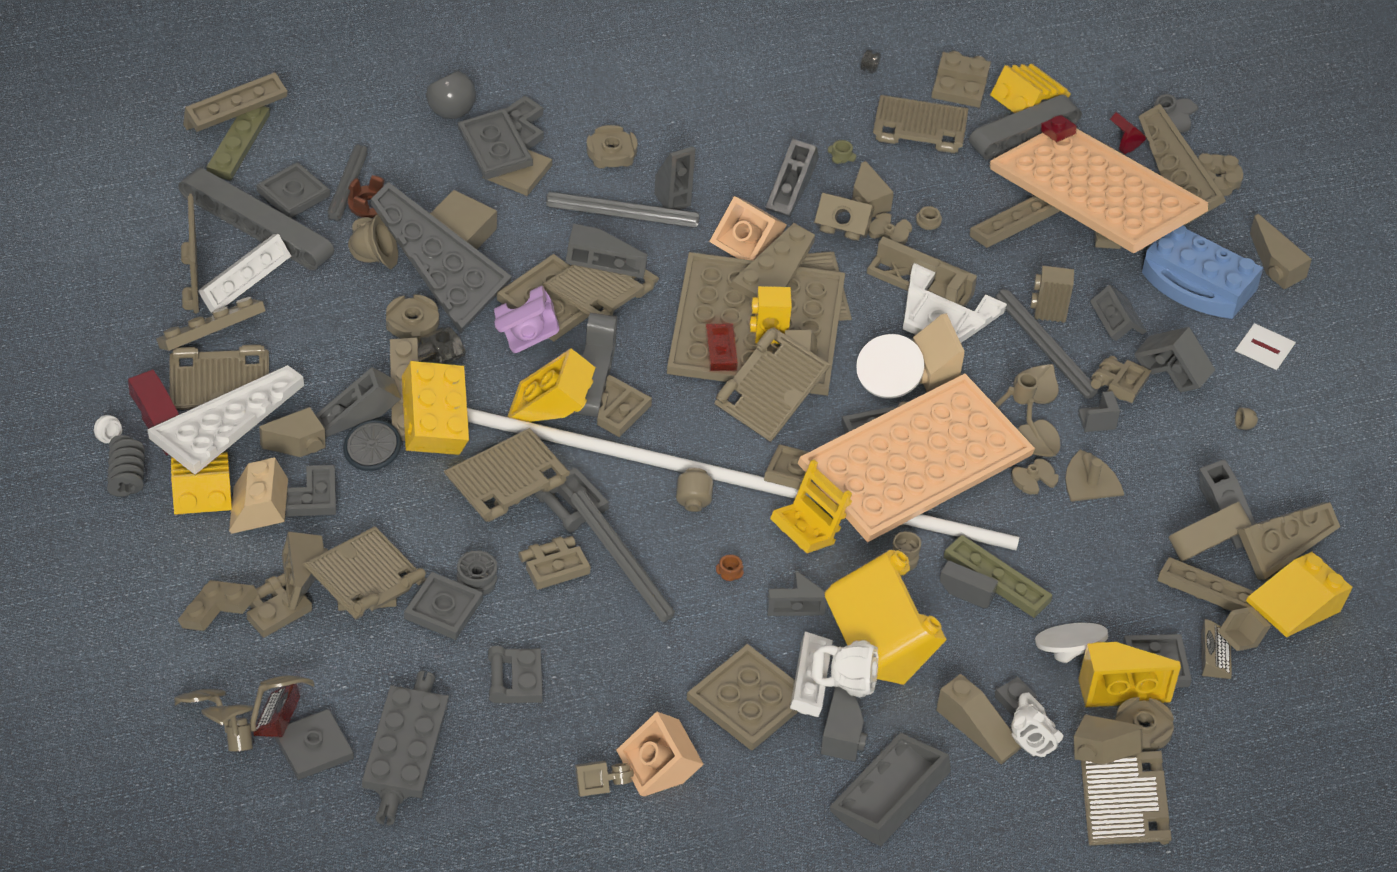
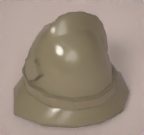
M378 214L372 221L359 225L350 236L348 247L355 259L366 263L382 262L389 269H392L397 264L398 249L396 240Z

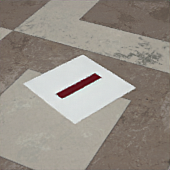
M1254 323L1235 351L1277 370L1296 342Z

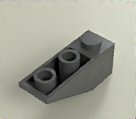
M1225 459L1199 468V488L1214 513L1240 501L1251 524H1256L1239 482ZM1239 534L1230 538L1236 550L1244 547Z

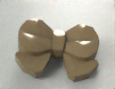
M882 213L876 215V219L871 222L869 227V236L876 239L884 236L903 245L907 243L909 232H912L910 222L903 219L894 227L893 224H890L891 214Z
M1036 459L1027 469L1015 467L1011 478L1016 487L1024 493L1032 495L1039 493L1040 489L1037 481L1041 480L1050 488H1054L1058 484L1059 475L1054 474L1055 471L1050 463L1044 459Z

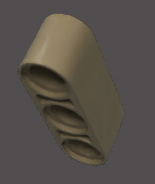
M1239 501L1170 535L1168 538L1180 561L1183 562L1238 535L1237 529L1252 524Z

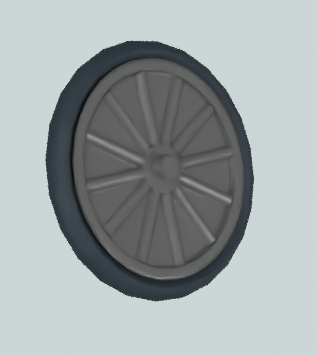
M365 421L355 426L347 434L343 445L346 460L357 469L364 471L379 470L392 463L398 456L402 444L399 431L386 421Z

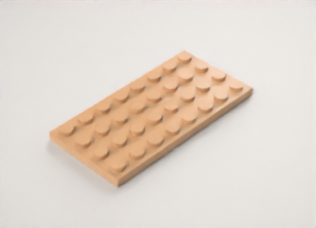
M1077 128L1075 135L1057 143L1044 133H1041L990 161V169L1133 254L1208 211L1207 201Z
M963 374L801 456L798 465L806 472L810 461L815 459L818 462L816 468L843 493L847 490L852 493L850 498L852 503L846 507L845 513L847 515L845 518L868 543L1032 456L1035 448L966 374ZM820 488L825 495H827L837 506H839V504L834 499H832L822 488Z

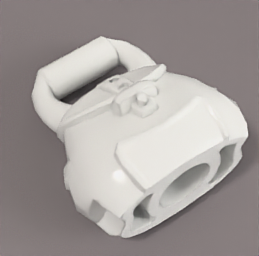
M865 640L854 641L851 645L845 647L821 646L813 652L811 677L817 684L827 687H841L851 696L854 695L861 698L874 693L877 681L878 648ZM825 653L833 655L831 664L832 677L823 678Z
M1022 693L1019 696V707L1016 709L1011 723V735L1018 745L1032 756L1045 757L1046 754L1057 749L1058 743L1064 735L1059 730H1056L1054 722L1046 716L1044 707L1030 693Z

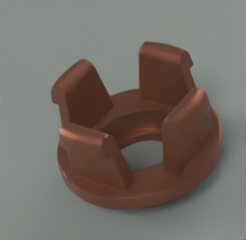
M372 175L368 186H360L359 180L355 178L348 188L350 190L348 196L350 211L360 217L374 218L377 213L374 208H369L367 200H371L384 187V179Z

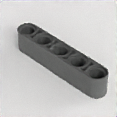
M1059 95L979 127L970 135L969 143L985 160H990L1041 134V123L1055 116L1062 115L1076 124L1082 116V111L1066 95Z

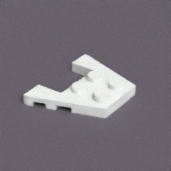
M913 264L903 322L904 330L917 335L941 314L947 313L960 343H962L1005 312L1006 303L986 294L976 310L972 311L927 291L934 280L935 272L918 264Z

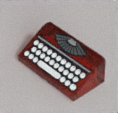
M297 683L284 686L270 694L256 725V731H253L254 736L283 737L300 699Z

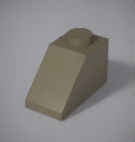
M866 161L862 162L851 200L873 205L875 209L872 218L876 217V215L890 212L894 192Z
M310 407L259 426L260 445L263 449L302 457L326 448L325 428Z
M1085 715L1074 735V754L1076 760L1105 765L1141 753L1143 750L1142 725Z

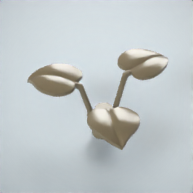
M1048 364L1036 366L1019 373L1014 379V387H1009L1008 391L994 405L998 408L1011 395H1013L1014 400L1018 404H1027V424L1021 425L1017 430L1035 448L1034 455L1053 457L1060 450V438L1057 430L1046 420H1037L1034 423L1032 421L1033 403H1050L1058 395L1059 389L1054 365Z
M292 675L278 676L260 681L254 708L251 705L223 706L219 696H225L226 691L220 689H201L174 697V703L176 706L180 702L204 700L215 702L217 706L202 709V714L220 725L224 724L225 733H227L228 751H245L253 748L251 731H256V720L265 691L300 682L313 687L315 685L311 679ZM253 710L250 723H247V718H236L239 714Z

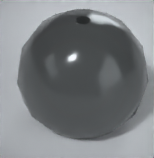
M458 70L428 85L426 98L429 107L435 114L446 119H456L464 116L471 110L475 103L476 90L474 83L468 75Z

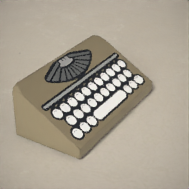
M1204 619L1201 630L1202 676L1231 679V645L1218 633L1221 628L1220 625Z

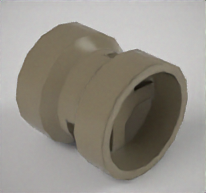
M900 532L893 539L892 549L901 551L908 557L909 571H911L918 565L921 540L912 532Z

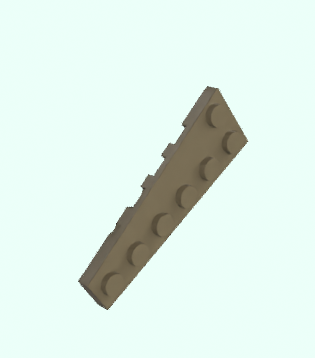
M1161 104L1138 116L1162 177L1207 201V212L1226 202L1223 194Z

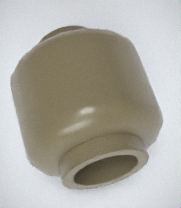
M690 468L679 475L676 499L680 505L691 512L701 511L702 508L710 505L713 497V480L705 470Z

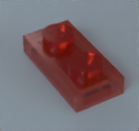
M733 323L706 324L710 371H737L738 362Z

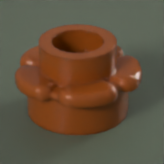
M725 555L717 564L716 572L718 575H721L723 580L733 581L743 576L744 571L742 569L744 566L739 557Z

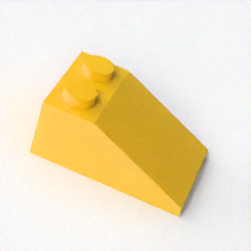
M570 348L519 383L507 417L532 422L565 418L573 412H579L586 404L587 399L585 397L593 383L592 376L596 367Z
M1310 552L1289 563L1249 595L1246 602L1284 636L1289 637L1341 612L1353 587L1341 575L1324 563L1319 556Z
M1118 642L1087 643L1078 679L1085 707L1118 706L1134 697H1140L1139 701L1149 702V698H1152L1162 703L1171 702L1181 665L1179 661Z

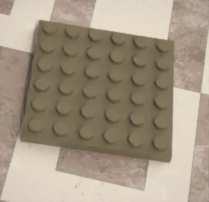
M689 252L668 360L667 374L727 382L735 377L756 350L755 332H750V316H755V314H752V299L731 288L732 280L752 260ZM798 267L795 277L787 286L791 288L792 304L789 330L813 331L817 339L816 355L831 366L810 393L828 396L845 273ZM771 343L767 350L775 354L781 344Z

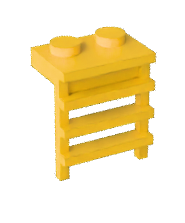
M1021 64L1020 67L1013 65L1012 68L1005 65L990 95L1012 112L1017 113L1039 104L1044 99H1052L1059 95H1066L1069 98L1071 93L1035 65L1029 64L1027 67Z
M228 452L221 453L197 474H193L171 456L174 514L227 511L232 509Z
M815 459L810 461L793 504L773 510L770 517L780 530L786 533L806 553L835 543L834 535L840 531V521L845 519L847 515L845 513L846 507L852 503L850 499L852 493L849 490L843 493L816 468L818 462ZM811 479L820 488H822L832 499H834L839 504V506H837L827 495H825L815 484H813L811 482ZM806 493L810 495L820 506H822L833 517V519L827 513H825L814 501H812L806 495Z

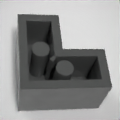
M1190 327L1151 335L1134 353L1141 366L1151 370V374L1167 371L1179 392L1201 388L1215 371L1214 366Z

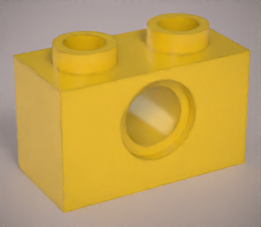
M758 286L757 297H752V314H755V316H750V332H755V343H758L770 328H776L783 334H785V330H789L792 308L790 287ZM775 340L771 342L773 344H780Z

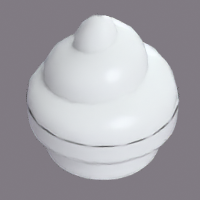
M104 415L96 421L94 434L99 441L110 443L113 437L122 434V426L116 417Z

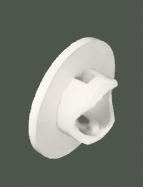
M887 334L874 338L863 347L857 359V374L861 384L867 391L882 398H897L908 394L919 384L924 373V359L919 347L912 340L901 335Z
M1070 623L1051 627L1040 632L1036 636L1035 642L1039 649L1054 652V658L1057 661L1068 663L1074 657L1085 654L1087 643L1105 642L1108 639V630L1104 626L1094 623Z

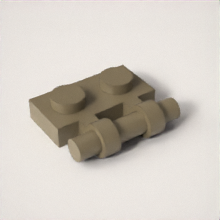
M1109 356L1101 362L1099 369L1092 375L1091 386L1094 389H1099L1101 386L1107 385L1109 386L1108 391H1113L1118 399L1133 403L1149 379L1151 370L1129 360L1122 364L1118 362L1115 356Z
M573 536L553 538L550 543L540 546L533 544L528 546L527 550L519 552L520 561L522 563L526 562V570L537 590L590 574V565L580 546L575 547L576 543Z
M284 573L278 577L272 576L266 579L265 584L256 588L258 595L249 605L252 610L247 612V620L263 638L312 611V603L306 596L302 598L295 610L289 609L287 591L283 589V586L286 585ZM269 594L274 596L264 603L261 600Z

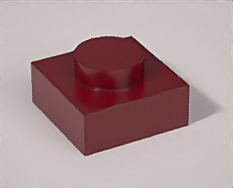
M1059 115L1041 123V132L1057 143L1075 135L1077 125L1064 116Z

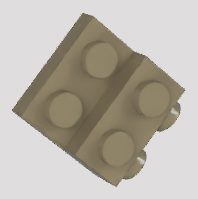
M957 51L943 52L932 91V98L980 108L989 77L991 62L986 61L981 56L971 58L962 56Z

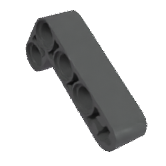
M590 312L583 358L596 368L592 376L593 383L585 397L587 399L585 406L579 412H573L572 414L598 417L602 396L605 392L606 379L610 374L615 352L617 316Z

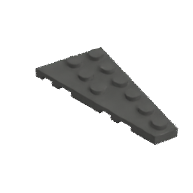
M388 182L371 198L372 207L460 333L497 296V292L505 288L511 281V275Z

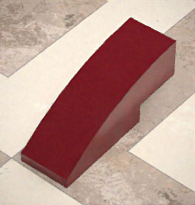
M153 369L128 379L129 394L140 409L142 420L148 429L179 415L169 394Z

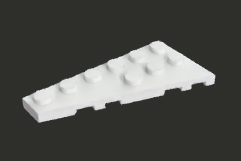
M287 365L148 429L149 439L193 474H197L304 386L303 376Z

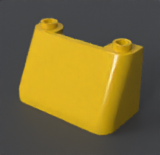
M889 550L834 582L825 591L824 595L847 645H851L854 641L865 640L878 648L877 679L904 685L946 641V638L941 629L940 622L935 617L918 613L900 576H904L910 570L908 557L901 551Z

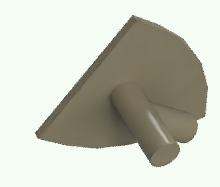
M1081 449L1071 459L1065 478L1071 502L1124 496V491L1116 474L1101 459Z

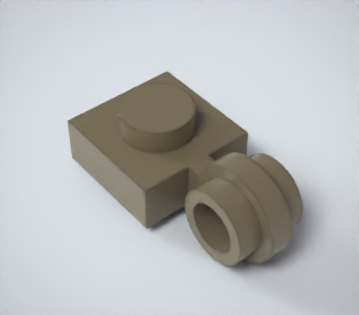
M605 761L575 765L577 789L580 797L609 793V780H613L615 785L628 784L632 782L631 777L634 776L633 769H630L629 763L614 764L610 772L607 771V762Z

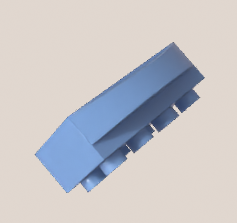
M1183 225L1156 240L1146 252L1142 273L1155 288L1172 300L1202 313L1233 319L1257 291L1263 267L1255 264L1249 258H1243L1186 229Z

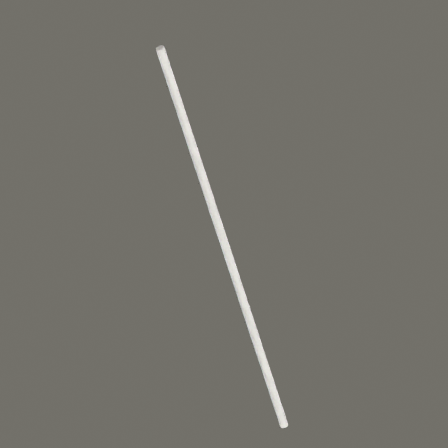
M467 408V418L470 423L516 434L530 428L539 439L683 473L690 468H700L705 470L713 480L795 499L798 493V489L764 481V477ZM806 493V495H807L812 501H814L816 504H818L810 495H808V494ZM923 514L903 523L904 525L960 537L963 535L969 540L1015 551L1019 542V537Z

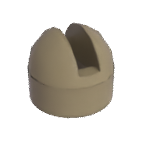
M1239 408L1235 415L1236 427L1242 430L1255 427L1258 422L1255 411L1249 408Z

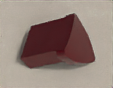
M1117 112L1110 118L1124 132L1119 147L1123 154L1132 152L1146 140V136Z

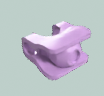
M543 286L531 290L528 301L519 308L509 309L505 303L494 309L495 327L499 332H505L509 348L513 353L527 349L557 334L559 331V323L554 311L553 302Z

